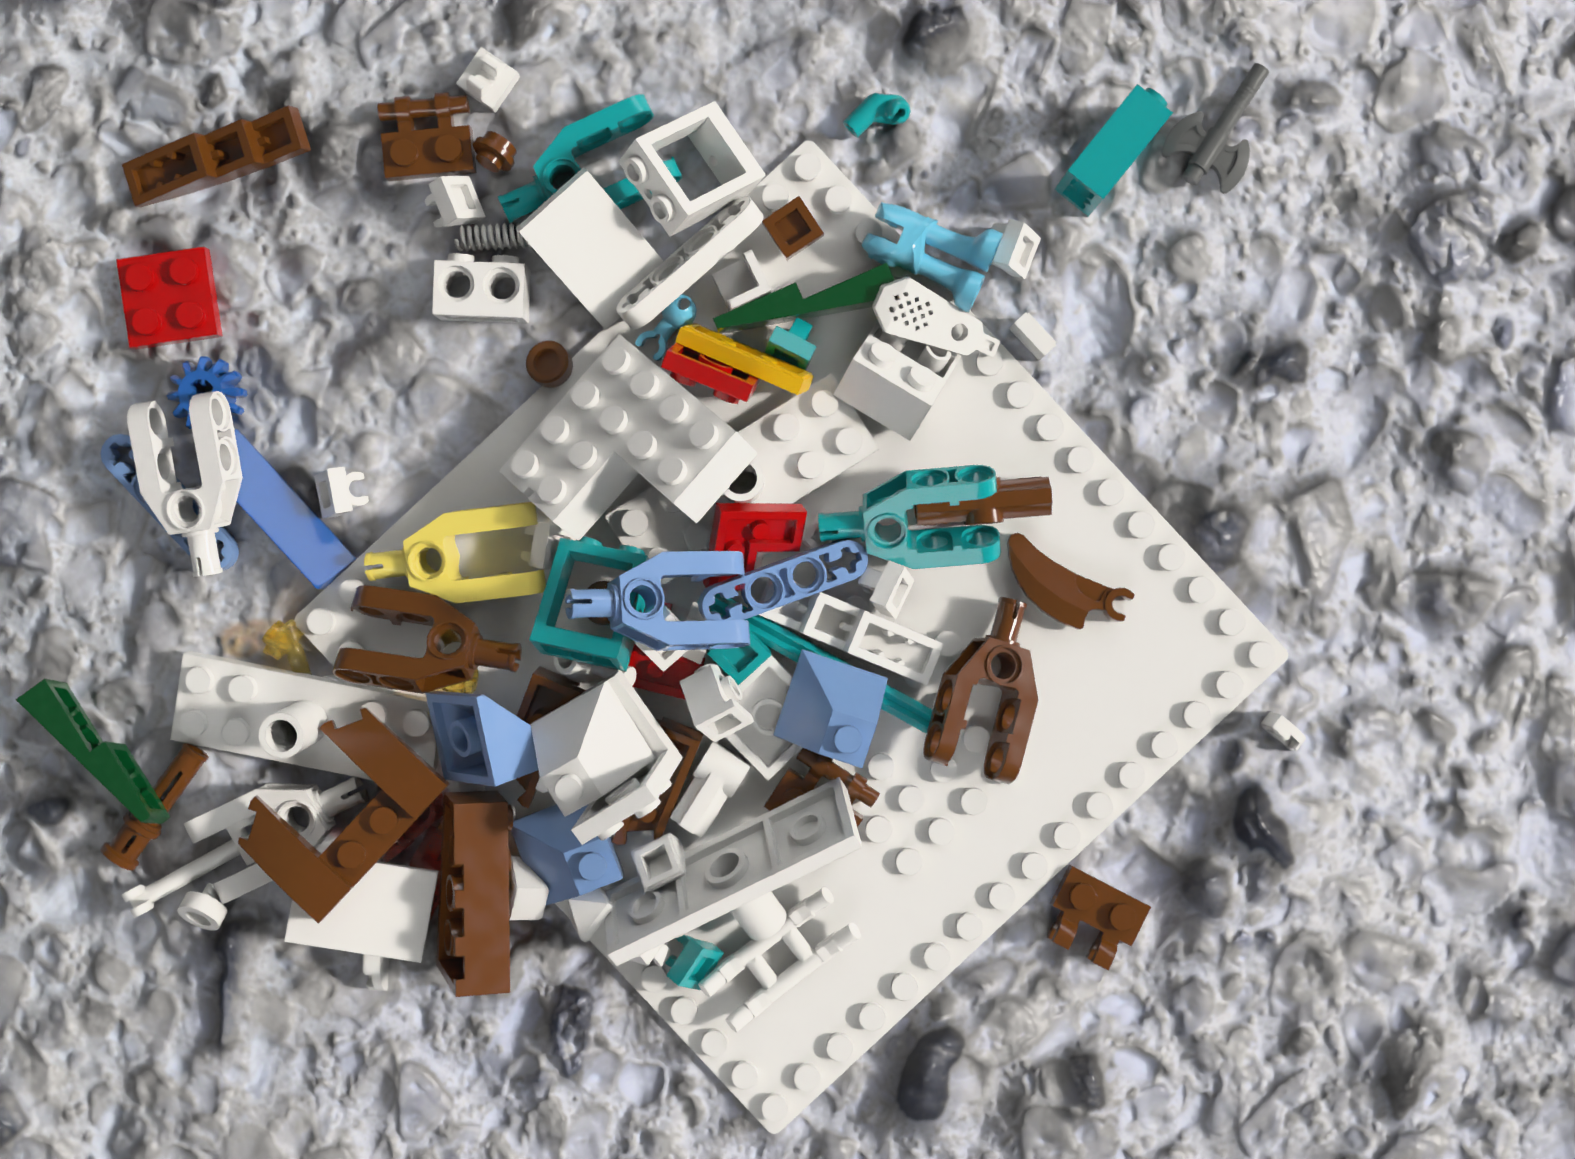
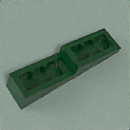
M885 263L804 299L795 282L713 318L718 332L724 334L795 321L797 317L808 319L872 307L880 286L895 280L888 264Z
M44 678L15 699L141 823L162 824L170 818L169 813L126 744L102 741L67 683Z

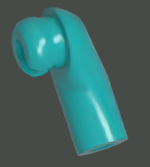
M873 93L867 96L843 120V124L852 135L858 138L873 122L884 124L904 123L910 116V105L899 95Z

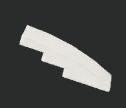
M770 579L766 584L759 603L766 602L773 596L774 585ZM794 581L796 585H798L801 588L808 587L806 585ZM822 592L759 614L925 685H928L945 645Z

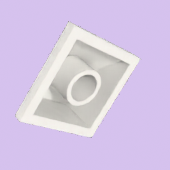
M607 680L531 724L540 779L564 817L601 798L655 759L652 751Z

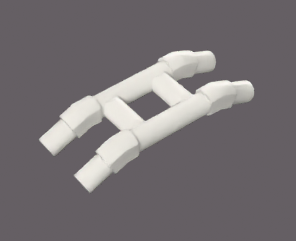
M826 887L821 888L789 909L786 913L783 927L775 935L765 940H750L739 950L725 958L698 983L704 994L710 997L725 983L744 970L746 966L763 987L750 995L741 1003V1006L725 1019L730 1028L736 1033L812 971L861 938L859 928L854 923H850L823 939L812 949L797 930V927H800L814 917L816 913L833 903V895ZM783 939L798 961L777 976L761 954Z

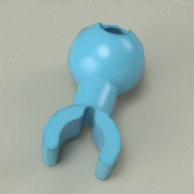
M681 294L661 312L663 318L653 331H646L638 336L635 342L636 345L643 347L648 339L657 338L660 335L658 340L659 350L654 354L653 359L661 361L668 350L667 341L675 330L693 323L697 311L694 301L689 296ZM687 298L690 301V306L682 310L680 303L682 299Z

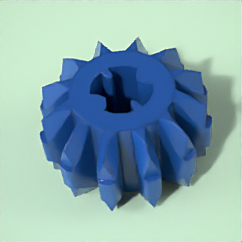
M201 356L197 366L188 361L182 363L185 377L178 375L170 377L172 383L179 385L178 391H171L166 396L168 400L180 402L172 413L176 418L186 417V427L192 429L189 415L190 400L196 394L206 393L204 390L206 386L213 388L210 392L219 391L226 397L232 413L239 415L244 413V408L235 404L236 398H244L248 395L247 390L235 387L241 381L242 375L237 371L228 372L229 363L219 359L213 364L211 358Z

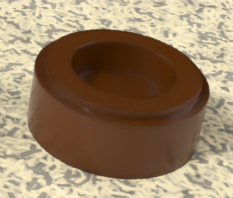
M542 341L533 346L526 357V369L529 376L536 383L543 387L553 388L562 385L570 377L573 361L569 352L558 342Z

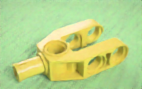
M532 502L443 513L405 539L402 550L377 553L367 552L364 557V566L382 564L383 567L365 570V574L369 581L406 576L410 587L437 595L454 603L543 593L546 587L544 569L512 574V571L503 572L493 576L469 579V576L462 577L459 572L460 554L455 543V535L537 525L536 506ZM430 548L437 550L441 556L442 563L438 571L432 569L427 563L426 555Z

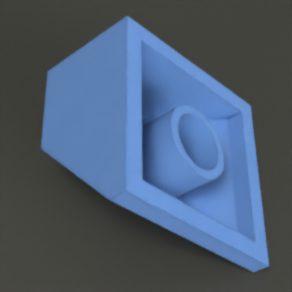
M802 649L773 735L820 755L863 768L878 723L888 678Z
M445 691L425 693L443 777L446 780L496 787L539 770L531 725L483 694Z
M557 804L513 821L511 833L522 861L548 886L549 893L546 905L584 895L623 879L624 870L611 837L601 841L596 836L582 845L571 831L588 805L564 817Z

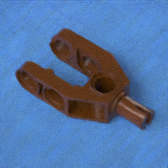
M362 585L356 588L350 608L351 611L355 609L359 613L370 617L388 619L393 625L401 626L402 622L432 626L427 635L426 653L422 658L356 648H340L332 673L342 680L356 684L424 694L472 680L474 671L478 666L510 670L516 673L520 665L515 663V660L521 661L522 646L520 643L483 639L475 622L437 595ZM453 642L461 643L455 652L450 654L442 653L448 644Z
M999 597L991 634L985 635V638H973L942 674L925 737L923 754L924 758L928 761L948 766L947 763L955 752L961 729H966L968 721L964 720L973 685L979 683L981 685L998 687L1001 689L1002 695L984 760V775L988 779L1011 784L1021 769L1039 700L1030 650L1021 648L1020 643L1017 642L1027 604L1021 601L1017 604L1015 599ZM995 655H997L1001 663V670L997 676L993 674L991 669V662Z

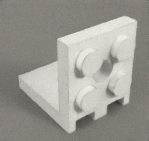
M621 670L616 671L588 690L606 680L608 681L652 751L655 759L610 792L587 806L571 829L582 845L596 836L601 841L609 838L624 825L622 821L633 814L637 818H641L653 811L661 803L658 798L659 795L671 786L672 783L669 779L683 758Z

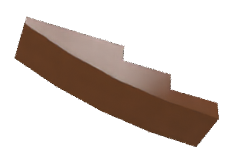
M288 105L253 121L240 119L205 135L198 133L189 134L122 164L134 205L141 208L235 180L309 152L311 148L298 108Z

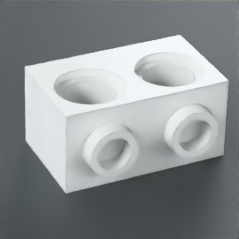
M460 253L448 254L447 261L434 260L432 314L438 319L445 321L529 324L531 270L525 263H519V257L509 255L492 256V262H475V256ZM458 277H468L470 280L468 293L459 298L452 297L450 294L451 283ZM504 278L513 279L515 281L514 293L507 299H497L494 295V288L497 282Z

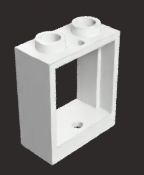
M715 101L636 138L618 161L624 169L627 179L635 185L650 207L653 217L661 223L669 236L724 209L734 200L746 196L766 176ZM686 136L690 138L722 185L692 201H689L656 153L657 150Z

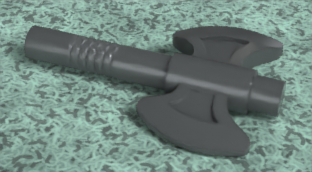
M1254 63L1214 127H1211L1208 132H1205L1202 128L1204 113L1201 111L1186 116L1169 132L1162 148V156L1167 158L1181 153L1192 156L1188 161V167L1182 175V178L1189 184L1196 186L1202 176L1206 175L1211 168L1219 178L1220 192L1227 194L1244 176L1250 156L1248 140L1243 139L1235 146H1228L1226 143L1229 140L1228 136L1268 76L1269 70L1265 66Z

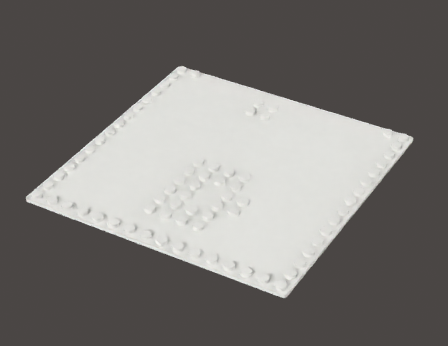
M805 141L746 196H749L762 212L763 220L800 196L824 232V236L787 261L761 222L748 237L682 294L689 296L695 303L697 311L693 323L718 332L713 318L728 312V309L712 278V273L744 259L743 253L752 249L771 288V293L796 282L804 299L881 265L874 259H870L868 253L861 246L867 233L887 238L895 244L898 243L901 235L888 224L875 218L877 209L813 141ZM888 266L894 280L910 277L954 305L952 292L941 284L923 275H915L901 267ZM687 298L682 299L680 303L681 309L684 310L690 306V301ZM872 307L802 319L813 325L807 341L817 346L806 370L814 376L811 386L831 373L838 384L840 383L852 359L878 321ZM970 310L968 314L979 320ZM661 312L649 323L638 329L630 328L620 317L608 329L600 331L572 358L573 369L566 382L553 388L543 386L539 388L296 615L295 625L333 666L338 650L346 647L422 658L425 655L427 635L432 626L402 622L401 626L393 625L388 619L370 617L359 613L355 609L351 611L350 608L356 588L362 585L429 594L410 587L406 576L369 581L365 570L383 567V565L364 566L365 554L367 552L377 553L402 550L405 539L443 513L531 502L499 470L618 334L623 336L670 376L671 371L661 367L664 358L661 361L653 359L654 354L659 350L658 340L660 335L657 338L648 339L643 347H639L635 343L640 334L654 330L663 318ZM794 321L729 332L723 335L765 352L768 340L775 327L778 326L789 332ZM960 323L956 324L951 330L953 339H958L963 333V327ZM982 323L983 333L996 338ZM676 329L668 339V349L676 343L675 340L679 329ZM1001 343L994 357L975 350L968 356L960 354L962 356L911 441L854 408L878 445L879 450L794 503L802 504L807 511L805 531L825 505L829 506L836 513L859 511V506H863L864 493L906 470L986 465L996 471V477H1001V480L1039 476L1049 477L1052 488V515L1004 519L1002 523L981 524L993 526L1000 533L1001 553L1000 557L996 560L984 564L925 569L905 567L913 577L914 582L896 620L878 612L869 601L872 595L866 593L863 590L864 587L858 584L860 577L822 591V593L945 644L928 685L854 656L775 621L772 622L854 667L887 677V685L933 710L942 674L973 638H985V635L991 634L999 597L1015 599L1017 604L1020 601L1026 603L1027 608L1024 611L1017 642L1020 643L1021 648L1030 650L1039 701L1022 766L1016 779L1011 784H1004L988 779L984 775V760L1002 691L998 687L981 685L979 683L973 685L964 720L968 721L966 729H961L955 752L947 763L948 766L928 761L924 758L923 747L927 733L916 729L881 709L863 768L835 759L832 760V762L852 775L857 772L868 779L866 784L880 793L871 808L858 799H855L851 804L852 809L863 815V820L858 826L862 848L844 858L837 859L808 873L803 878L796 879L772 891L786 913L806 897H810L823 887H826L832 893L833 903L816 913L814 917L800 927H797V930L812 949L823 939L850 923H854L859 928L861 938L812 971L773 1001L769 1007L756 1018L749 1021L737 1033L730 1028L725 1019L741 1006V1003L750 995L763 987L747 966L708 997L702 990L676 985L666 976L671 967L665 963L662 968L658 967L653 960L648 966L633 961H627L616 966L607 955L605 920L589 939L767 1131L772 1134L779 1133L1288 658V652ZM761 380L758 388L747 402L739 400L738 404H732L718 399L712 394L713 388L698 382L694 387L679 383L736 432H739L796 396L794 393ZM743 470L728 489L736 494H744L747 489L755 487L757 477L753 472ZM638 473L584 536L598 540L604 547L619 549L622 543L605 516L653 485ZM914 505L913 509L907 510L908 530L970 526L964 525V522L916 526ZM536 506L537 522L556 525ZM886 518L880 520L878 523L882 525H892L897 521ZM527 526L455 535L456 547L460 554L459 572L461 576H469V579L493 576L503 572L512 571V574L541 570L540 568L529 567V563L521 559V551L531 552L534 536L524 534ZM1020 533L1039 551L1070 571L1113 589L1126 588L1131 590L1135 594L1133 600L1128 601L1121 597H1116L1112 604L1116 612L1126 616L1125 620L1114 622L1109 620L1103 611L1091 610L1085 618L1084 627L1077 630L1058 623L1041 612L1026 597L1011 570L1007 549L1009 537L1012 534ZM856 538L854 541L860 543L866 550V542H861V538ZM801 543L800 552H795V554H799L810 549ZM430 548L426 555L427 563L432 569L438 571L442 563L441 556L437 550ZM845 552L834 567L842 566L847 571L851 570L850 562L856 559L855 553ZM868 554L867 567L883 572L888 560ZM819 557L826 568L828 580L832 576L828 573L827 569L832 567ZM575 561L567 589H587L595 582L612 581L627 571ZM801 562L797 565V571L793 576V580L806 586L811 585L816 576L815 568L809 562ZM544 569L545 578H546V583H547V580H548V577H549V574H550V570ZM676 577L662 586L665 596L664 602L673 603L671 611L673 614L677 606L690 611L693 602L697 603L705 589L703 580L691 582V577ZM756 579L751 586V595L756 602L760 601L766 584L760 579ZM737 591L739 595L731 599L742 603L743 606L748 608V605L741 596V591ZM543 593L464 603H454L441 598L475 622L483 639L520 643L522 646L521 661L515 660V663L520 665L516 673L510 670L478 666L474 671L472 680L434 691L483 694L509 712L517 715L532 674L539 666L561 674L555 668L554 656L541 654L529 640ZM564 596L555 627L608 639L612 638L613 630H611L610 625H598L588 618L568 619L565 609L571 608L572 604H565ZM453 642L448 644L442 653L450 654L455 652L461 643ZM769 648L771 654L793 676L797 663ZM706 651V653H705V655H704V657H706V660H705V664H704V665H707V664H716V665H718V664L707 654V651ZM997 655L993 657L991 662V669L995 676L1001 670L1000 659ZM719 666L722 675H724L725 677L729 676V675ZM598 677L591 683H581L579 687L588 690L604 680V678ZM376 687V688H381V689H386V690H391V691H396V692H401V693H406V694H412V695H417V696L426 697L425 693H424V694H421V693H414V692H408V691H401V690H395V689H388V688ZM633 687L654 718L662 720L664 716L698 730L694 726L686 700ZM705 734L674 809L694 779L693 772L713 742ZM726 737L716 742L749 762ZM800 750L769 780L751 764L739 787L731 798L727 797L717 817L703 837L690 833L671 818L668 821L663 836L671 833L678 837L682 842L685 853L769 812L764 805L788 768H792L802 776H805L810 768L796 759ZM439 758L437 772L443 777L442 767ZM822 776L816 785L820 787L830 781ZM516 779L496 787L447 780L450 783L447 788L451 792L497 790L508 804H511L513 821L556 804L549 791L543 793L537 790L529 809L523 807L517 799L526 790ZM654 830L627 832V843L625 845L613 843L624 870L623 879L602 887L605 892L638 876L631 851L654 841ZM508 831L511 856H518L522 860L511 831ZM568 899L555 903L570 919ZM731 912L684 934L694 939L713 943L723 951L724 955L718 964L752 940ZM675 938L664 943L671 950V953L679 957L684 949L683 945ZM783 939L761 954L777 976L798 961Z

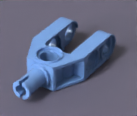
M739 551L661 552L607 583V589L575 590L571 588L566 591L565 604H572L571 608L565 609L568 619L607 617L610 621L611 630L656 651L730 649L750 645L749 621L747 620L666 621L663 617L665 596L661 587V579L691 577V582H700L708 577L737 574L744 577L743 553ZM631 592L638 593L644 599V613L636 611L631 606L629 600Z

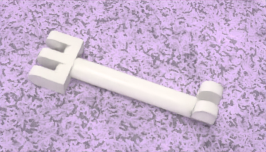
M256 814L226 828L232 838L230 841L148 886L139 885L122 894L125 903L130 901L134 908L130 910L133 917L136 918L154 908L155 902L239 855L242 856L247 866L254 863L255 861L238 844L239 837L249 838L250 834H248L245 827L253 825Z

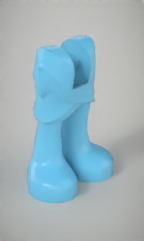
M881 202L876 211L875 218L903 232L897 244L887 238L867 233L861 246L868 253V257L881 265L887 263L890 267L898 266L915 275H923L941 284L952 292L954 305L969 313L981 289L985 275L959 268L925 253V245H930L967 262L979 270L988 272L1003 233L994 229H987L977 237L961 235L937 225L938 220L925 217L902 206Z

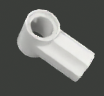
M713 741L692 775L695 777L670 818L690 833L703 837L717 817L727 797L731 798L739 787L751 764Z

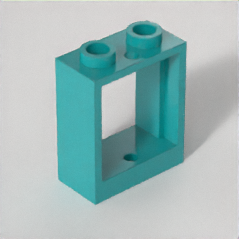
M1137 84L1067 170L1054 190L1089 217L1173 114L1166 107L1168 104L1164 97L1151 88L1144 90Z
M585 536L579 541L577 539L560 538L529 639L541 654L626 672L635 644L632 639L613 631L612 638L608 639L555 626L575 561L629 571L649 560L645 552L629 545H620L619 549L604 547L598 540ZM631 592L629 599L631 606L636 611L643 613L645 609L644 599L638 593Z

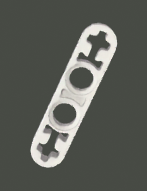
M743 196L731 202L632 288L618 303L617 313L632 329H638L649 323L748 237L762 222V212L749 196Z

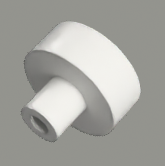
M208 883L202 893L187 892L177 912L187 922L199 928L214 931L219 929L227 914V909L218 901L219 897L213 884Z

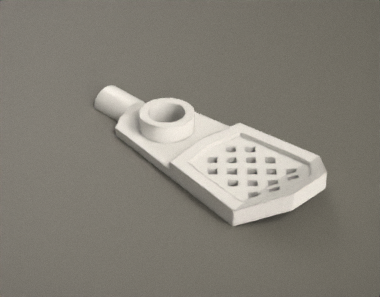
M904 277L881 285L872 305L879 324L885 333L966 356L978 350L994 357L1000 344V340L983 333L982 322L910 277ZM960 323L963 327V333L958 339H953L951 330L956 324Z

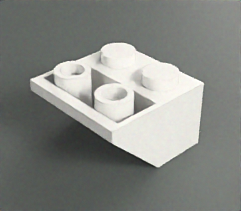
M877 321L852 359L833 395L911 441L962 355L885 333L879 321Z

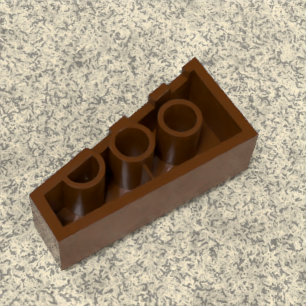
M497 790L444 792L436 966L455 997L510 993L509 874L511 871V854L508 848V831H511L513 828V809L511 804H508Z

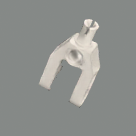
M219 391L196 394L192 396L189 404V415L202 486L183 489L181 482H177L170 448L174 446L173 437H168L164 413L155 401L135 403L130 406L127 414V424L140 493L169 535L181 533L182 537H187L193 577L223 572L220 565L215 532H219L218 527L231 524L243 478L230 406L226 397ZM193 500H195L199 506L198 516L193 510Z
M354 776L323 792L317 784L267 783L183 825L194 844L255 815L256 812L249 810L248 807L254 796L258 795L317 849L336 825L335 815L358 804L365 803L369 798L366 788L353 795H348V792L363 785L362 780ZM296 806L302 807L308 812L310 817L308 827H303L294 820L293 812ZM255 862L247 868L213 883V886L221 903L224 904L273 880Z

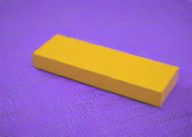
M697 323L680 327L675 340L678 344L796 395L808 391L814 378L809 371Z

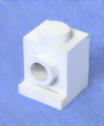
M704 665L698 668L693 675L680 681L695 728L712 741L717 742L754 722L752 715L738 704V701L742 700V694L737 683L730 675L727 677L722 675L718 665Z

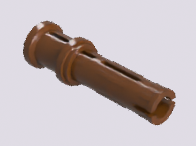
M183 744L180 752L153 787L167 812L170 811L203 763L209 758L207 753L194 744ZM181 771V776L178 778V780L170 789L165 798L161 799L160 797L162 796L164 791L170 785V783L178 774V772ZM127 811L123 816L125 823L111 842H104L100 851L114 864L133 871L139 865L138 857L151 839L156 840L161 835L162 826L157 823H141L130 811ZM133 835H136L135 839L130 844V846H126L130 838Z

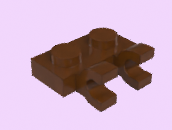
M1069 864L1050 902L1052 906L1061 911L1052 925L1047 938L1069 950L1076 936L1080 920L1100 930L1090 947L1086 958L1109 971L1115 958L1119 941L1132 947L1151 906Z

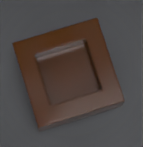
M800 196L762 220L763 226L787 261L824 236V232Z

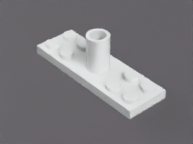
M831 373L810 386L808 391L794 396L737 432L758 453L744 469L746 472H753L756 475L757 482L754 488L747 489L744 494L733 493L727 488L698 523H695L654 486L610 512L605 518L622 545H629L643 550L649 559L661 552L708 551L716 503L794 504L878 451L879 447L854 407L833 395L839 384ZM676 577L661 579V587Z
M193 651L183 653L170 740L372 780L319 729L324 723L334 720L337 728L361 720L363 718L360 709L367 707L436 771L439 759L426 697L346 681L332 680Z
M840 777L685 852L684 858L687 875L652 892L645 893L638 875L606 891L605 893L613 905L612 911L605 918L608 957L618 966L674 938L681 937L685 933L728 912L732 913L747 935L753 940H765L775 935L785 923L786 911L772 891L796 879L803 878L808 873L837 859L844 858L862 848L848 790Z

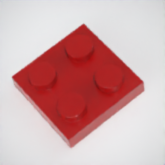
M203 246L116 259L129 348L137 350L223 337L210 249Z
M675 343L667 350L661 365L662 368L671 371L670 376L675 381L693 387L698 382L713 388L712 394L715 397L732 404H738L739 400L747 402L761 381L757 377L678 343Z

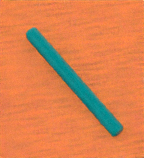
M717 593L714 595L715 603L709 606L710 612L715 611L723 617L726 615L725 607L736 603V601L731 598L725 599ZM756 615L745 619L749 621V629L767 647L796 663L803 649L851 665L763 616ZM886 684L881 709L916 729L927 733L933 710Z

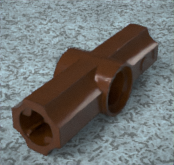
M1039 476L1013 480H1001V477H996L997 493L990 497L959 501V505L950 506V502L914 505L916 526L946 525L947 523L964 522V525L1002 523L1004 519L1050 516L1052 515L1053 501L1049 477Z

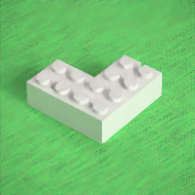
M618 334L502 466L499 472L527 496L552 522L579 541L638 473L695 523H698L758 453L732 427L623 336Z

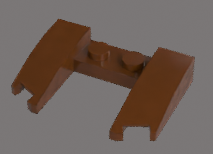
M539 666L532 674L516 716L531 725L537 719L566 704L586 690L579 687L581 683L574 682L561 674ZM664 716L662 720L656 719L683 758L669 779L672 783L671 786L658 797L661 803L644 817L637 818L633 814L622 821L624 825L615 833L612 843L625 845L627 843V832L654 830V840L663 836L704 734L701 731ZM539 770L516 778L517 782L526 790L519 796L517 801L528 809L537 792L536 786L540 778Z
M367 707L360 709L363 718L340 728H337L334 720H331L319 728L382 789L321 854L258 795L254 796L248 807L249 810L256 812L249 838L239 837L238 840L241 848L318 924L326 918L450 785L445 778Z

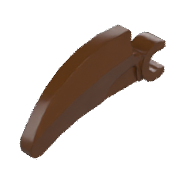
M1020 533L1012 534L1009 537L1007 549L1011 570L1021 590L1041 612L1058 623L1077 630L1084 627L1085 618L1091 610L1103 611L1104 615L1114 622L1125 620L1126 616L1116 612L1112 604L1116 597H1121L1128 601L1133 600L1135 594L1131 590L1126 588L1113 589L1070 571L1039 551Z

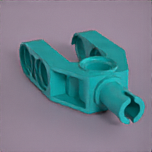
M645 95L631 96L565 126L533 165L536 173L535 176H532L534 181L509 193L497 196L509 223L537 210L558 190L553 187V182L559 174L565 172L573 175L577 174L581 168L575 161L576 157L649 123L654 118V114ZM674 157L663 161L676 182H679L683 176ZM627 178L603 188L620 210L644 199L635 185Z
M986 465L906 470L864 493L863 506H859V511L818 513L819 532H821L820 541L861 538V542H866L867 554L911 569L990 563L1000 557L1001 553L998 529L988 525H970L908 530L907 510L913 509V505L950 502V506L959 505V501L990 497L997 493L996 471ZM886 518L897 521L892 525H882L878 523L880 520Z

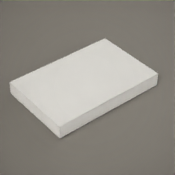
M584 167L516 228L605 330L621 317L616 310L620 300L663 262L662 258Z
M377 862L319 924L292 900L284 942L421 963L439 871Z

